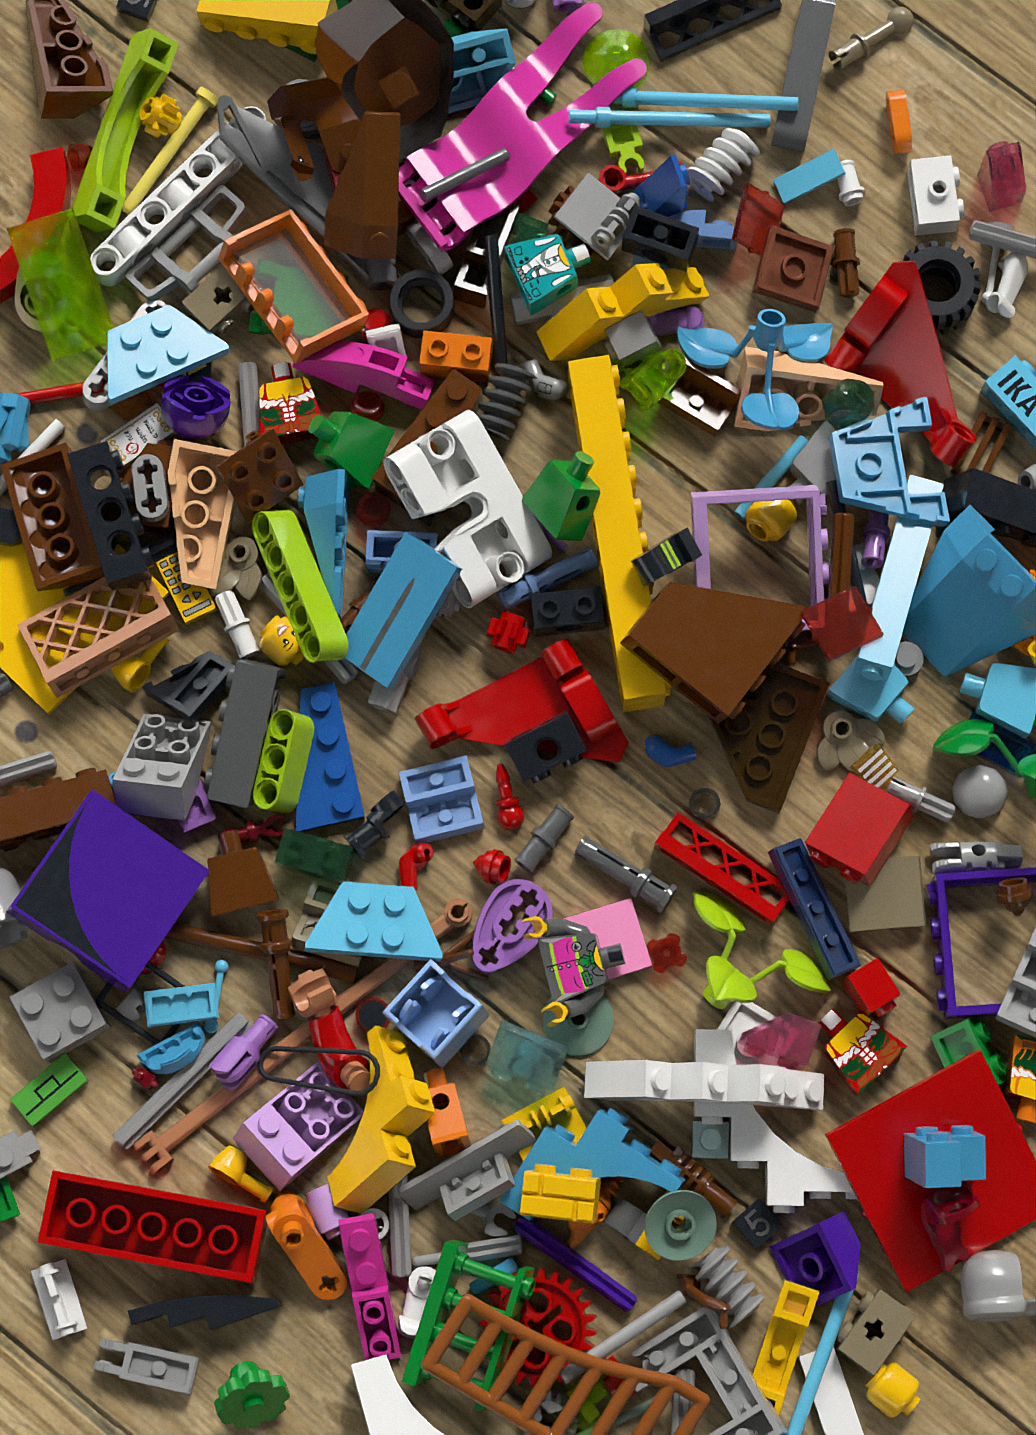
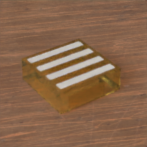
M876 743L850 766L857 777L878 788H881L899 772L884 749Z

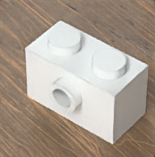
M951 155L911 159L907 169L915 236L956 232L959 221L964 219V204L962 199H957L956 187L960 186V174L958 167H953Z

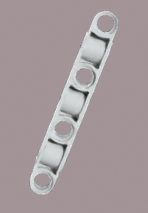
M253 106L243 108L266 120L265 114L259 108ZM233 117L227 124L240 131ZM219 129L113 230L111 235L94 250L90 258V265L95 277L101 284L114 286L120 283L126 277V272L143 259L153 247H160L190 218L189 213L198 207L217 186L224 185L243 167L244 163L220 140ZM208 168L212 170L208 177L200 178L196 176L201 169ZM154 215L164 216V219L159 224L153 225L148 223L149 219ZM104 262H115L114 268L110 271L100 270Z

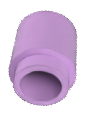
M329 1184L306 1193L305 1196L308 1202L305 1205L319 1234H325L327 1240L339 1236V1220L349 1218L347 1210L334 1207Z

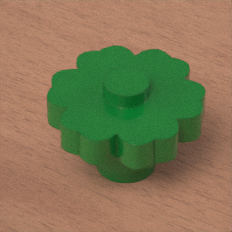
M245 1361L236 1364L231 1369L229 1379L218 1389L219 1397L214 1401V1405L221 1423H234L236 1429L256 1428L262 1421H273L279 1414L283 1413L286 1410L285 1401L290 1398L287 1384L281 1375L270 1376L268 1370H262L254 1362Z

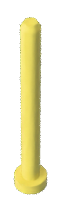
M199 87L195 93L198 98L124 201L121 211L128 216L138 207L208 107L215 108L218 98L204 87Z

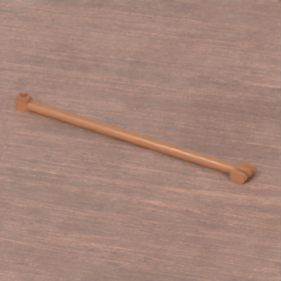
M458 898L451 900L447 903L444 914L430 924L437 941L453 928H462L470 923L473 914L471 906L464 908L465 914L459 919L451 915L454 907L461 906L463 908L468 904L467 901ZM386 958L337 997L338 1002L335 1005L339 1006L341 1015L345 1014L412 960ZM308 1020L275 1046L302 1047L312 1039ZM274 1051L267 1054L263 1061L264 1071L268 1074L295 1052ZM258 1063L233 1091H227L224 1087H221L159 1137L151 1130L132 1145L136 1152L143 1149L147 1144L150 1145L151 1149L140 1157L144 1163L156 1155L159 1157L160 1160L149 1168L153 1175L174 1160L168 1151L263 1078L258 1070Z

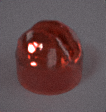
M75 143L68 146L67 158L73 171L86 169L93 149L89 144Z

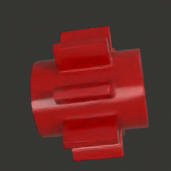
M501 612L499 619L491 617L486 631V636L492 638L490 646L510 654H515L517 646L525 648L530 635V629L524 628L526 620L509 612Z

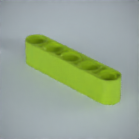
M291 510L260 511L256 513L252 521L254 538L305 659L312 663L344 659L348 653V639L296 515Z

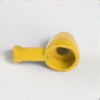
M165 638L143 650L139 657L132 656L111 668L112 674L120 685L131 693L139 690L150 674L151 663L162 648L168 645L170 640Z
M228 1145L212 1159L208 1165V1169L233 1185L242 1187L260 1198L261 1202H266L273 1187L270 1185L266 1186L245 1173L248 1159L245 1153Z

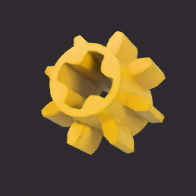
M164 93L160 98L157 96L147 98L139 112V118L142 120L141 124L146 126L144 131L156 138H159L161 134L165 136L173 134L179 127L182 118L179 112L180 108L175 105L176 100Z

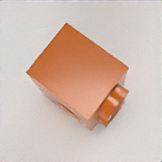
M423 330L419 362L421 374L447 378L450 372L455 369L471 381L489 383L493 353L492 338Z

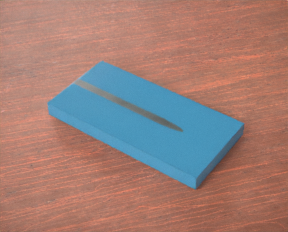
M405 532L346 634L348 653L345 658L386 688L393 689L463 568L413 534Z

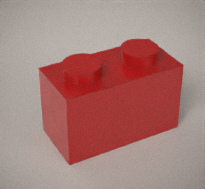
M878 957L848 975L841 983L858 1012L867 1017L872 1015L875 1021L897 1007L894 1001L901 995Z

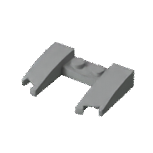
M702 1307L632 1351V1357L642 1356L643 1369L672 1374L677 1369L684 1367L697 1358L699 1359L733 1420L709 1435H786L789 1433L772 1403L765 1398L735 1347L728 1328L720 1329V1315L717 1310ZM638 1383L635 1389L637 1392H640L651 1385Z

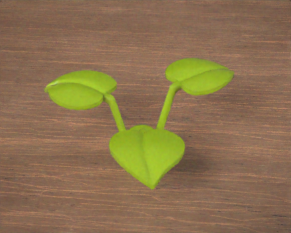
M701 891L692 893L695 908L702 920L713 929L727 933L728 936L722 956H711L706 962L708 985L704 988L703 995L711 1005L719 1009H725L731 1001L740 1003L753 1002L757 997L754 984L777 969H784L787 977L802 988L826 994L831 992L829 983L820 967L809 956L794 949H785L781 954L782 960L775 962L750 979L739 972L727 959L735 941L736 933H743L746 930L742 915L730 902L720 896Z

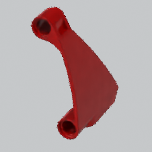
M916 261L893 262L844 329L845 332L826 356L825 363L836 369L883 382L881 399L892 408L898 406L902 408L912 404L916 399L927 397L932 426L929 431L921 432L929 440L933 454L945 464L956 467L975 443L977 437L958 419L945 363Z
M568 639L552 644L542 651L541 657L454 702L433 705L420 712L414 718L431 750L457 739L505 746L504 741L566 710L587 751L581 753L583 758L620 763L629 743L589 671L585 670ZM543 740L538 744L537 751L556 754L557 745L551 740Z

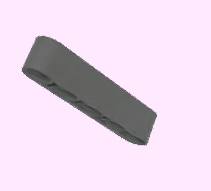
M802 0L781 96L799 97L798 111L778 110L771 146L805 152L836 0Z

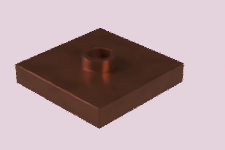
M771 225L767 229L752 292L809 311H818L834 246Z

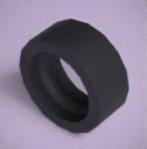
M413 270L402 275L394 283L390 292V313L394 323H399L400 330L404 334L414 338H423V330L443 332L449 326L454 315V295L449 283L440 274L430 270ZM417 286L434 288L442 299V308L439 315L428 322H414L410 320L402 309V300L406 292Z

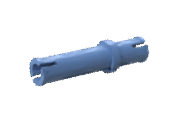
M587 547L577 554L567 557L532 575L530 573L523 575V579L496 592V595L504 611H507L531 599V594L544 593L553 587L599 567V564L592 549Z

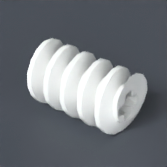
M724 129L721 134L722 138L718 137L713 141V148H706L703 153L704 157H699L695 160V167L687 169L690 186L708 201L714 202L711 194L712 191L719 195L724 194L721 182L727 185L733 184V179L729 175L730 172L737 176L742 174V170L738 165L739 162L745 166H750L751 160L747 153L754 156L760 155V150L755 143L740 130Z

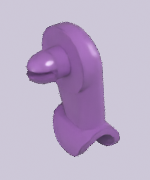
M686 306V310L671 309L648 317L657 336L677 334L678 326L686 329L704 328L702 312L692 306Z

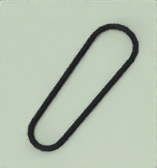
M272 1046L261 1053V1060L258 1062L260 1075L266 1080L350 1096L366 1095L375 1088L380 1078V1065L377 1058L365 1050ZM274 1051L363 1055L372 1061L375 1067V1076L367 1088L361 1091H353L270 1076L264 1071L263 1061L267 1054Z

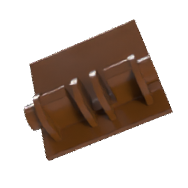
M273 428L263 434H260L257 430L250 432L246 436L248 440L246 446L216 466L247 523L253 521L256 513L267 511L304 485Z

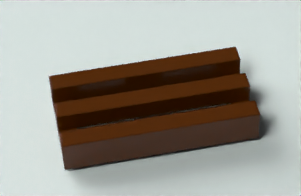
M981 410L971 431L976 436L982 423L989 427L967 470L976 468L996 429L1001 434L982 471L989 473L1012 425L999 422L1000 419L996 417L991 418L987 416L986 412ZM966 455L956 467H952L951 474L957 475L964 472L960 467Z

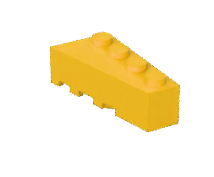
M199 0L196 12L200 24L210 31L222 32L226 30L235 32L244 39L262 38L279 47H286L288 44L300 47L307 53L316 54L315 37L318 29L317 22L338 11L336 0Z

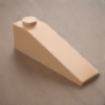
M745 347L737 386L741 390V394L735 407L734 427L773 431L751 423L744 417L741 410L742 402L746 396L752 393L764 394L767 352L758 348ZM774 351L771 394L786 393L796 401L799 408L796 424L800 423V427L811 425V421L825 419L842 421L876 416L884 386L883 382L816 362H800L792 359L786 353Z
M174 439L168 468V481L175 522L181 581L186 584L217 589L236 501L216 466L237 451Z

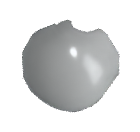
M975 765L963 770L958 774L952 787L954 803L963 814L974 818H986L999 812L1003 808L1008 796L1005 779L996 769L984 765Z

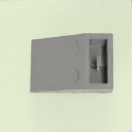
M143 714L112 779L116 806L128 814L185 820L196 795L211 729V721L197 720L193 724L185 718Z

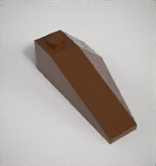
M25 0L35 91L41 119H75L113 95V87L108 65L103 57L99 58L93 50V42L90 37L84 35L76 23L77 17L66 0Z
M365 111L351 145L350 154L344 169L337 180L338 184L332 199L329 200L325 210L324 246L359 258L396 259L400 113Z

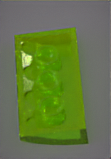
M73 208L7 228L51 360L65 358L106 346L108 331L114 327Z

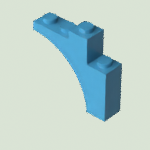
M610 1107L608 1112L604 1109L597 1111L578 1143L573 1141L575 1135L561 1125L557 1124L555 1129L551 1126L545 1127L513 1178L516 1186L506 1191L499 1201L520 1214L524 1172L526 1170H534L535 1164L556 1166V1173L570 1174L571 1168L592 1170V1177L597 1178L616 1176L636 1178L661 1186L670 1192L680 1190L686 1179L679 1176L682 1170L666 1159H663L662 1163L650 1157L649 1154L652 1150L635 1139L631 1143L627 1142L626 1139L633 1129L626 1124L629 1118ZM523 1216L529 1221L535 1218L532 1216Z

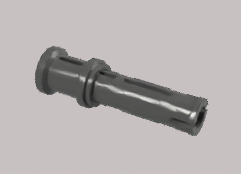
M586 835L575 850V856H578L630 888L629 892L632 893L633 897L637 898L640 896L652 903L661 914L677 891L678 886L674 884L669 886L653 876L652 871L648 868L640 870L608 849L600 846Z

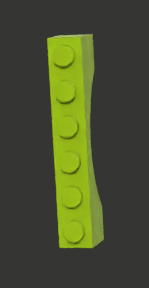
M152 28L132 34L113 89V95L110 97L68 219L96 233L115 229L126 198L125 184L129 158L142 122L139 118L141 106L147 98L156 95L159 87L169 74L179 45L178 42Z

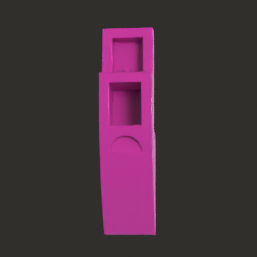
M339 340L304 358L298 364L293 362L292 365L293 368L301 370L308 375H313L353 393H356L359 384H362L376 392H381L422 410L427 403L435 382L430 377L404 367L407 356L377 346Z
M371 1213L340 1219L339 1230L352 1289V1299L364 1359L369 1360L383 1355H387L388 1360L401 1358L392 1298L375 1214Z

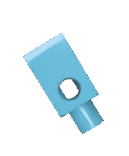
M856 656L829 688L826 696L858 716L870 719L874 723H877L883 714L887 712L902 725L915 709L899 696L909 681L894 664L887 681L866 679L861 673L853 671L857 659Z
M991 663L985 678L965 673L959 693L978 698L974 715L1025 740L1031 732L1036 715V668Z

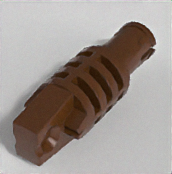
M657 1141L651 1148L650 1154L660 1163H662L663 1159H666L682 1170L679 1176L686 1179L680 1190L693 1191L703 1196L721 1218L724 1219L738 1201L736 1199L734 1200L713 1182L715 1179L712 1177L713 1174L679 1146L672 1152L660 1141Z

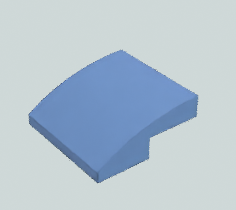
M467 755L399 772L416 843H429L485 829Z

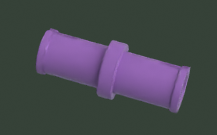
M869 510L867 524L863 527L862 536L865 539L861 560L863 565L867 564L868 568L873 569L884 565L885 544L889 540L891 532L888 527L889 514Z

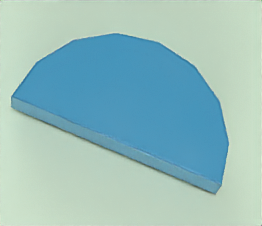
M197 1022L136 1056L147 1071L155 1074L175 1072L191 1063L200 1053L205 1041L204 1029L200 1022Z

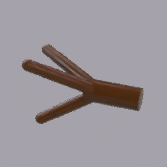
M474 931L444 952L441 962L434 961L440 968L445 967L484 982L489 979L486 974L454 963V961L474 955L473 950L458 952L472 941ZM413 960L415 972H419L428 961Z

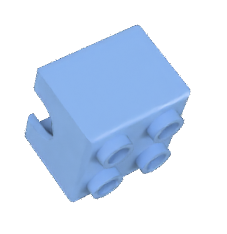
M431 959L382 1012L390 1023L441 1068L447 1064L490 1016L478 1000L470 993L465 992Z

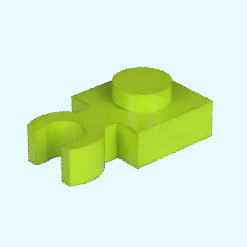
M610 124L609 128H601L609 157H620L618 166L624 170L625 174H627L625 166L629 163L637 166L639 174L643 173L644 160L638 153H635L643 149L637 125Z

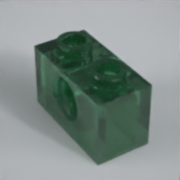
M284 828L275 863L278 868L341 885L343 881L347 882L355 851L352 846Z

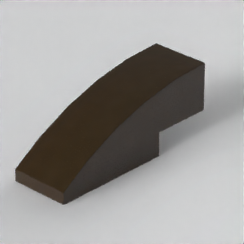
M512 204L497 216L474 228L466 248L465 259L454 284V300L486 309L489 301L484 236L498 235L501 268L505 256L504 246L509 244L518 215L519 205Z

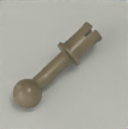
M896 7L889 12L886 22L863 36L857 32L852 34L849 41L829 52L828 56L831 62L838 57L841 58L833 66L841 71L858 58L868 57L870 55V47L890 34H904L908 32L914 23L913 14L905 7Z

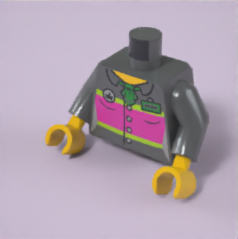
M537 916L523 919L522 923L530 922L534 927V932L524 934L523 938L527 940L537 938L553 1001L541 1010V1013L550 1010L555 1014V1020L549 1022L547 1026L554 1027L564 1019L588 1012L604 995V986L609 984L606 969L626 964L621 943L601 948L598 936L595 933H591L587 926L566 919L542 920Z

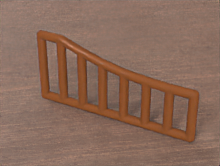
M471 1294L462 1296L421 1362V1367L425 1372L530 1435H564L601 1374L622 1378L623 1381L589 1435H607L638 1383L659 1386L660 1389L631 1435H649L674 1393L692 1402V1405L673 1435H691L710 1404V1397L706 1393L676 1375L601 1359L573 1349L502 1314ZM472 1312L487 1321L488 1325L462 1367L456 1373L439 1363L468 1314ZM502 1330L519 1339L520 1342L488 1392L470 1380ZM533 1347L553 1357L523 1406L518 1410L501 1399ZM567 1362L586 1368L587 1371L551 1429L532 1419Z

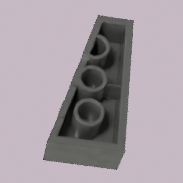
M248 658L236 661V666H230L226 679V686L231 687L228 701H222L218 718L219 721H223L220 735H215L211 748V755L216 756L214 767L207 770L204 780V789L208 790L207 799L244 808L253 806V790L261 760L260 754L264 747L269 725L267 723L268 717L272 716L275 710L278 709L281 696L279 695V689H276L278 678L285 680L287 667H280Z

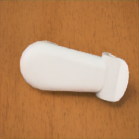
M1014 252L1009 253L1007 257H1002L1000 259L1001 262H998V267L1002 270V278L998 291L992 292L986 303V307L990 312H999L1003 317L1012 318L1015 314V308L1012 304L1027 276L1029 265L1025 255Z
M418 1267L409 1277L403 1314L399 1316L397 1331L404 1337L415 1339L436 1272L431 1267Z

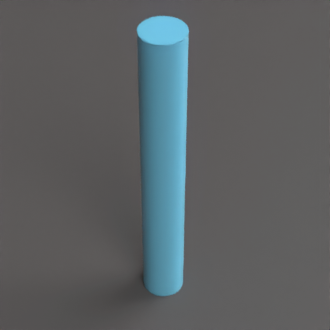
M800 435L754 489L773 488L791 467L793 460L808 443V440ZM742 502L734 511V514L744 521L746 519V510L753 502Z

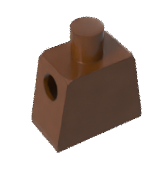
M238 830L218 834L222 855L207 859L208 869L210 870L208 877L212 916L280 900L258 847L243 850Z

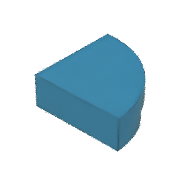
M510 1257L494 1268L512 1274L517 1271L518 1267L513 1258ZM479 1278L469 1283L475 1295L481 1294L494 1285Z

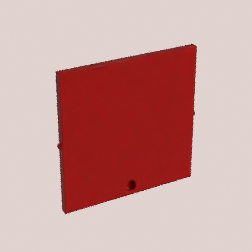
M981 1050L974 1051L825 1134L863 1209L862 1216L868 1219L896 1277L906 1293L944 1272L941 1268L937 1250L932 1246L929 1232H926L922 1224L921 1202L925 1196L936 1190H947L952 1194H956V1187L924 1188L905 1177L904 1133H916V1127L922 1126L937 1127L938 1131L951 1132V1126L969 1125L973 1126V1131L985 1135L986 1180H966L973 1193L978 1196L980 1206L971 1214L957 1220L962 1231L960 1236L962 1243L970 1256L1036 1220V1160L1022 1134V1126L1017 1124ZM956 1259L954 1265L962 1262V1260Z

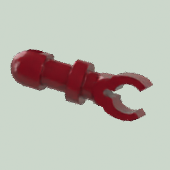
M276 814L264 822L255 824V821L247 822L246 827L232 828L222 833L238 830L241 842L251 840L254 843L259 841V837L267 835L281 836L288 829L285 828L278 832L273 828H267L272 825L274 819H283L284 815Z

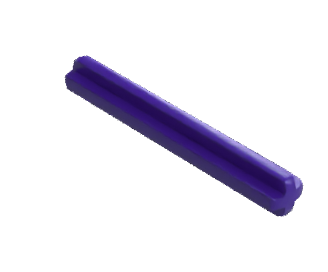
M521 1216L514 1225V1230L624 1312H629L637 1302V1297L533 1219L529 1221Z

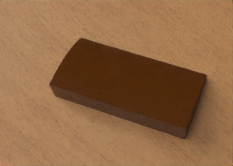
M66 442L1 465L38 592L73 586L105 577L67 453L73 451Z

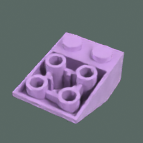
M319 1061L296 1079L297 1081L339 1088L326 1076ZM289 1085L248 1118L232 1139L279 1191H282L362 1118L364 1110L350 1095Z

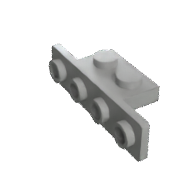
M515 1120L504 1125L486 1138L473 1143L455 1156L442 1161L424 1174L413 1178L410 1182L398 1188L399 1196L415 1210L442 1196L448 1216L456 1221L516 1186L507 1158L536 1141L535 1136L520 1120Z

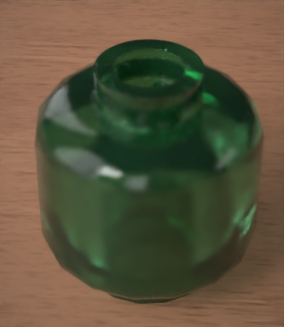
M846 378L840 381L823 399L826 420L831 425L843 429L867 419L874 410V393L870 386L862 380Z

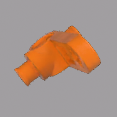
M291 1191L281 1192L273 1201L270 1213L265 1216L273 1236L315 1296L323 1300L338 1298L347 1287V1279L343 1267L315 1228L314 1221L303 1199ZM327 1275L329 1278H334L335 1284L329 1286L327 1283H323L322 1277Z

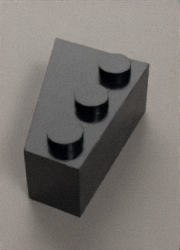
M976 468L944 479L942 492H945L951 523L971 505L995 529L992 532L993 534L1016 539L1025 546L1036 548V490Z

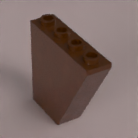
M669 582L656 595L620 641V644L719 724L728 716L734 719L743 709L746 702L742 698L748 690L753 693L766 678L762 673L768 664L773 667L784 655L786 650L782 645L788 637L794 640L803 630L806 624L802 619L809 610L802 605Z

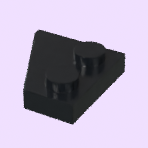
M208 651L196 657L191 663L171 670L172 676L156 685H153L152 681H150L142 689L147 696L194 724L227 687L226 679L229 668L235 665Z

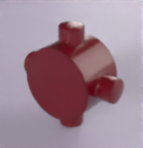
M142 1067L133 1069V1079L147 1089L151 1090L152 1087L156 1089L159 1086L158 1078Z

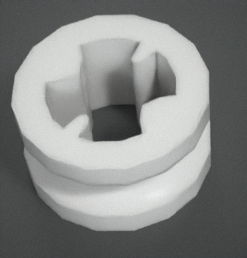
M367 1209L361 1215L374 1213L375 1219H383L384 1227H379L382 1229L379 1233V1239L381 1240L386 1237L390 1230L389 1218L386 1213L379 1209Z

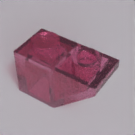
M1007 141L998 142L991 145L985 152L977 176L989 212L1020 204L1024 199L1026 183L1019 142L1008 144Z
M788 1012L743 1032L739 1037L738 1043L744 1045L743 1051L752 1056L763 1058L764 1054L778 1058L776 1064L786 1067V1069L797 1070L798 1067L805 1069L822 1025Z

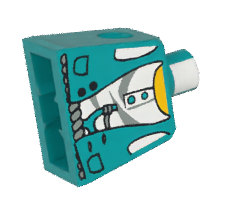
M558 234L504 246L506 262L530 316L578 287L575 269L591 263L589 252L584 243L566 250Z

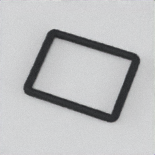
M150 961L146 964L145 967L173 987H185V985ZM107 982L96 998V1004L99 1008L153 1045L173 1036L181 1025H172L160 1041L103 1002L114 985Z

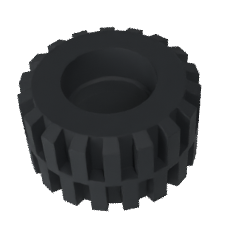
M930 241L927 248L921 243L915 247L914 252L909 250L904 255L903 261H916L921 278L927 275H938L947 279L953 286L955 296L950 300L933 302L927 299L935 330H940L941 335L949 333L951 327L954 330L961 327L963 321H967L971 316L981 290V282H978L980 271L979 268L973 269L975 260L972 256L965 258L963 256L965 250L960 246L957 250L951 249L952 243L945 241L943 246H938V241Z

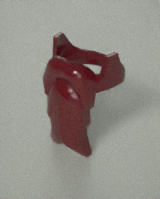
M966 1180L961 1181V1187H956V1194H952L947 1190H936L925 1196L921 1202L922 1224L926 1232H929L932 1246L937 1250L941 1268L944 1272L952 1270L956 1259L967 1261L970 1258L969 1252L962 1243L960 1237L962 1231L957 1220L975 1211L980 1206L978 1196L973 1193Z

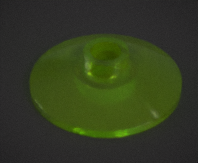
M612 29L596 35L588 43L583 55V69L586 77L594 86L613 69L632 59H641L646 64L647 71L642 80L631 86L638 87L648 74L650 56L646 45L638 36L626 30ZM613 53H620L623 58L619 61H614L610 56Z

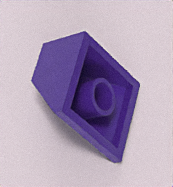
M845 1211L770 1246L785 1280L819 1291L815 1307L856 1288L861 1244Z

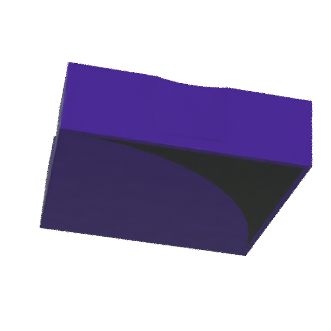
M91 790L6 912L46 940L66 948L84 966L122 992H126L131 988L210 870L103 796Z

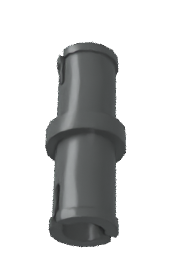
M555 805L553 811L539 828L535 827L531 832L533 837L514 861L521 868L532 873L548 850H553L557 846V838L569 822L574 819V816L561 805Z

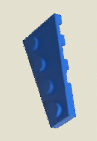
M331 682L301 689L300 714L310 717L315 729L297 804V834L365 819L336 684Z

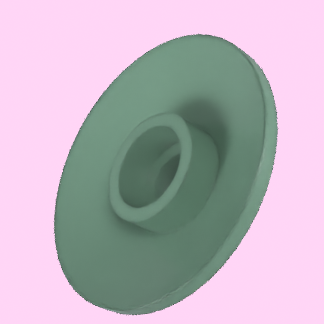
M604 995L588 1012L583 1013L585 1022L582 1025H575L571 1018L564 1019L554 1027H548L547 1024L555 1020L556 1017L552 1011H545L543 1013V1027L551 1044L561 1052L574 1056L588 1055L599 1050L609 1039L614 1024L611 1005ZM552 997L549 999L546 1006L553 1002Z
M677 1190L663 1195L651 1206L645 1219V1235L651 1248L660 1256L675 1261L688 1260L701 1254L711 1244L717 1228L716 1215L711 1204L700 1194L689 1190ZM676 1217H684L683 1222L681 1224H672V1221Z

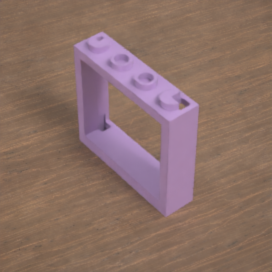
M816 485L691 492L692 536L702 553V556L693 561L694 583L696 587L711 589L707 505L806 499L811 613H807L802 619L806 624L803 630L825 629L828 598H824L823 585L829 584L828 563L822 562V550H828L827 529H821V515L827 514L825 494H820V490Z

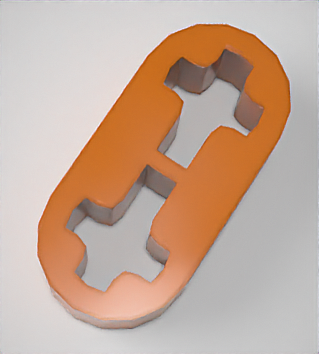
M887 91L885 101L892 151L894 154L909 153L912 151V134L905 91Z

